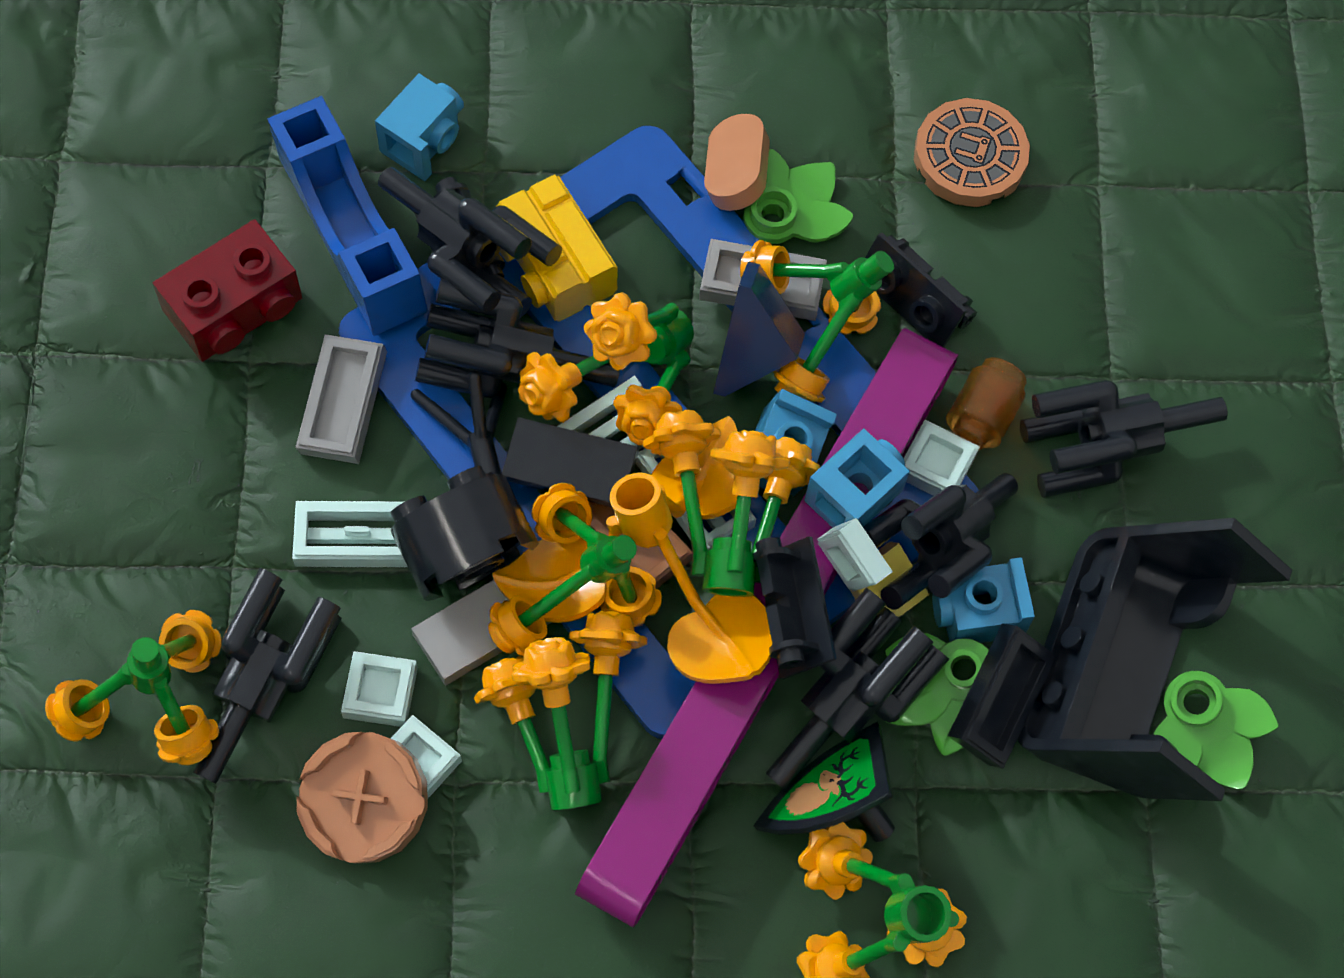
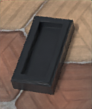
M518 417L502 474L505 475L508 482L544 491H549V488L557 483H570L575 487L576 492H583L589 502L612 507L610 503L611 489L618 480L633 473L639 450L638 446Z
M1001 624L949 731L948 737L987 765L1004 769L1057 656L1018 626Z

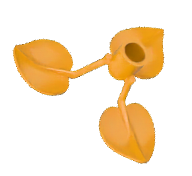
M730 416L713 423L715 428L720 429L721 437L710 442V446L697 455L700 472L695 475L702 519L717 518L736 508L737 495L732 494L734 475L727 471L723 463L710 456L711 449L725 447L727 438L733 431H737L736 425ZM664 457L651 475L647 473H632L618 480L610 492V503L615 515L608 517L606 520L609 528L608 536L618 537L621 534L627 535L634 540L636 545L644 548L658 545L689 604L695 611L677 620L668 635L667 650L676 669L693 681L709 684L750 680L754 675L760 674L771 659L769 647L772 646L764 605L753 595L748 597L715 595L705 605L670 542L668 533L673 523L672 516L679 518L686 512L681 477L675 476L673 460ZM582 538L568 544L556 541L548 542L542 539L538 541L539 544L533 550L527 549L511 564L493 572V579L508 600L516 595H521L535 604L581 569L580 558L584 550L588 548L587 542ZM588 582L543 615V618L546 622L561 623L574 621L588 615L604 602L606 597L605 583Z

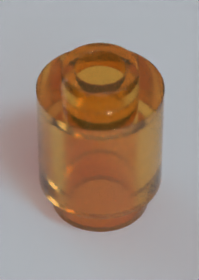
M987 358L982 365L974 367L946 415V422L952 430L951 433L980 446L979 450L999 446L1026 398L1024 387L1027 379L1024 373L1012 363L999 358Z

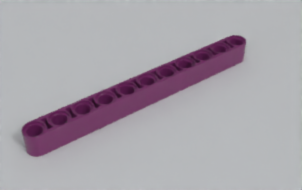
M903 328L823 465L863 428L877 441L879 439L888 441L904 458L949 379L959 355L907 328ZM853 483L865 495L869 492L864 484ZM804 496L780 539L782 547L808 536L813 538L825 596L838 573L818 545L819 541L817 539L832 529V527L804 501ZM755 583L753 596L766 608L761 583ZM771 658L765 669L760 674L754 675L750 680L717 684L698 681L694 683L587 866L577 886L576 896L633 928L637 925L777 681L779 670L776 659Z

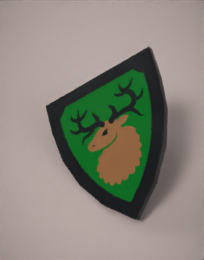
M877 721L862 729L850 743L846 739L841 741L801 770L786 789H782L773 798L753 825L756 830L778 835L801 834L826 829L842 822L847 823L857 817L873 841L880 842L890 837L894 832L895 826L879 805L893 798L882 730L879 722Z

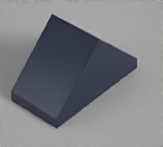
M748 261L741 278L713 394L727 396L798 359L805 333L760 264Z

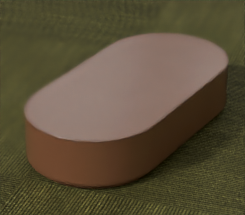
M737 114L720 122L709 136L704 185L712 203L719 209L733 211L748 207L765 190L770 140L763 122L755 115Z

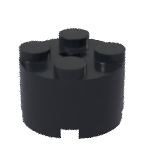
M475 466L447 481L449 491L430 501H427L424 495L414 497L398 505L390 512L395 522L390 532L425 601L444 597L439 585L455 580L459 590H462L492 576L493 572L506 567L521 556L517 549L519 545L531 550L538 546L539 542L504 474L485 473L482 466Z

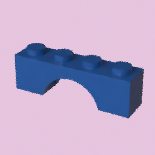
M319 96L267 118L279 159L373 336L427 313L428 308L420 273L395 228L389 230L377 212L356 168L346 139L323 97Z

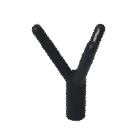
M475 370L469 373L468 380L474 433L470 432L421 390L414 389L411 391L410 396L418 405L470 448L474 467L482 466L485 473L502 474L493 438L507 391L505 383L502 382L500 392L491 399L487 415H485L480 373Z

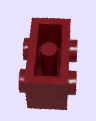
M256 219L152 282L162 311L201 362L214 354H224L231 351L242 342L247 333L266 321L274 322L283 318L293 309L296 302L303 299L296 270Z

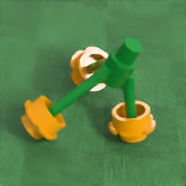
M758 240L752 246L751 251L745 252L741 259V278L749 261L761 265L779 294L784 293L787 289L790 277L827 278L830 281L831 289L827 291L823 299V311L830 317L828 320L829 324L806 360L798 357L793 362L773 371L775 378L779 380L774 388L777 392L784 389L808 401L822 403L825 400L822 392L830 379L817 368L839 333L848 335L852 331H856L858 334H865L877 324L878 317L876 314L881 309V302L876 290L881 287L882 278L894 270V263L886 252L878 251L868 259L860 257L851 264L846 262L827 265L790 264V257L784 246H772L770 242Z
M557 483L552 485L548 492L538 496L533 504L531 516L537 523L535 531L539 537L548 542L556 541L568 544L580 538L585 540L588 548L581 555V569L535 604L521 595H516L502 603L495 602L490 608L491 622L488 625V630L498 648L509 654L516 651L518 655L524 657L525 649L530 643L542 640L547 635V625L543 615L590 581L605 583L606 597L600 606L601 611H617L621 614L629 615L634 623V627L643 625L647 616H653L658 612L662 603V594L660 590L655 588L657 583L651 574L640 568L630 566L631 559L636 555L637 551L634 540L627 535H620L618 537L607 536L595 531L590 527L592 511L587 496L581 491L576 492L575 487L570 483Z
M189 610L184 615L175 613L164 622L159 637V644L149 637L136 640L128 654L127 662L116 674L99 686L92 681L84 679L67 680L58 684L55 688V694L52 693L47 697L45 704L46 716L51 721L56 732L66 740L78 742L83 737L93 739L101 733L104 723L109 716L110 704L108 697L124 685L133 684L135 689L143 694H155L166 713L160 718L154 728V734L157 738L156 746L160 749L158 751L159 757L167 763H178L180 765L198 763L211 752V740L218 737L219 726L214 719H207L201 707L196 705L179 706L169 685L172 675L170 665L178 669H184V671L189 673L200 672L208 668L210 659L218 656L220 653L221 634L219 630L213 628L211 617L202 611Z

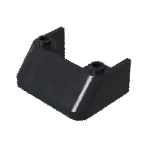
M1235 518L1110 527L1096 531L1082 543L1073 561L1044 645L1057 658L1018 737V742L1042 761L1139 798L1222 801L1226 790L1224 787L1179 753L1177 748L1166 738L1160 735H1150L1149 732L1182 630L1204 628L1221 619L1231 604L1237 584L1289 581L1293 570Z

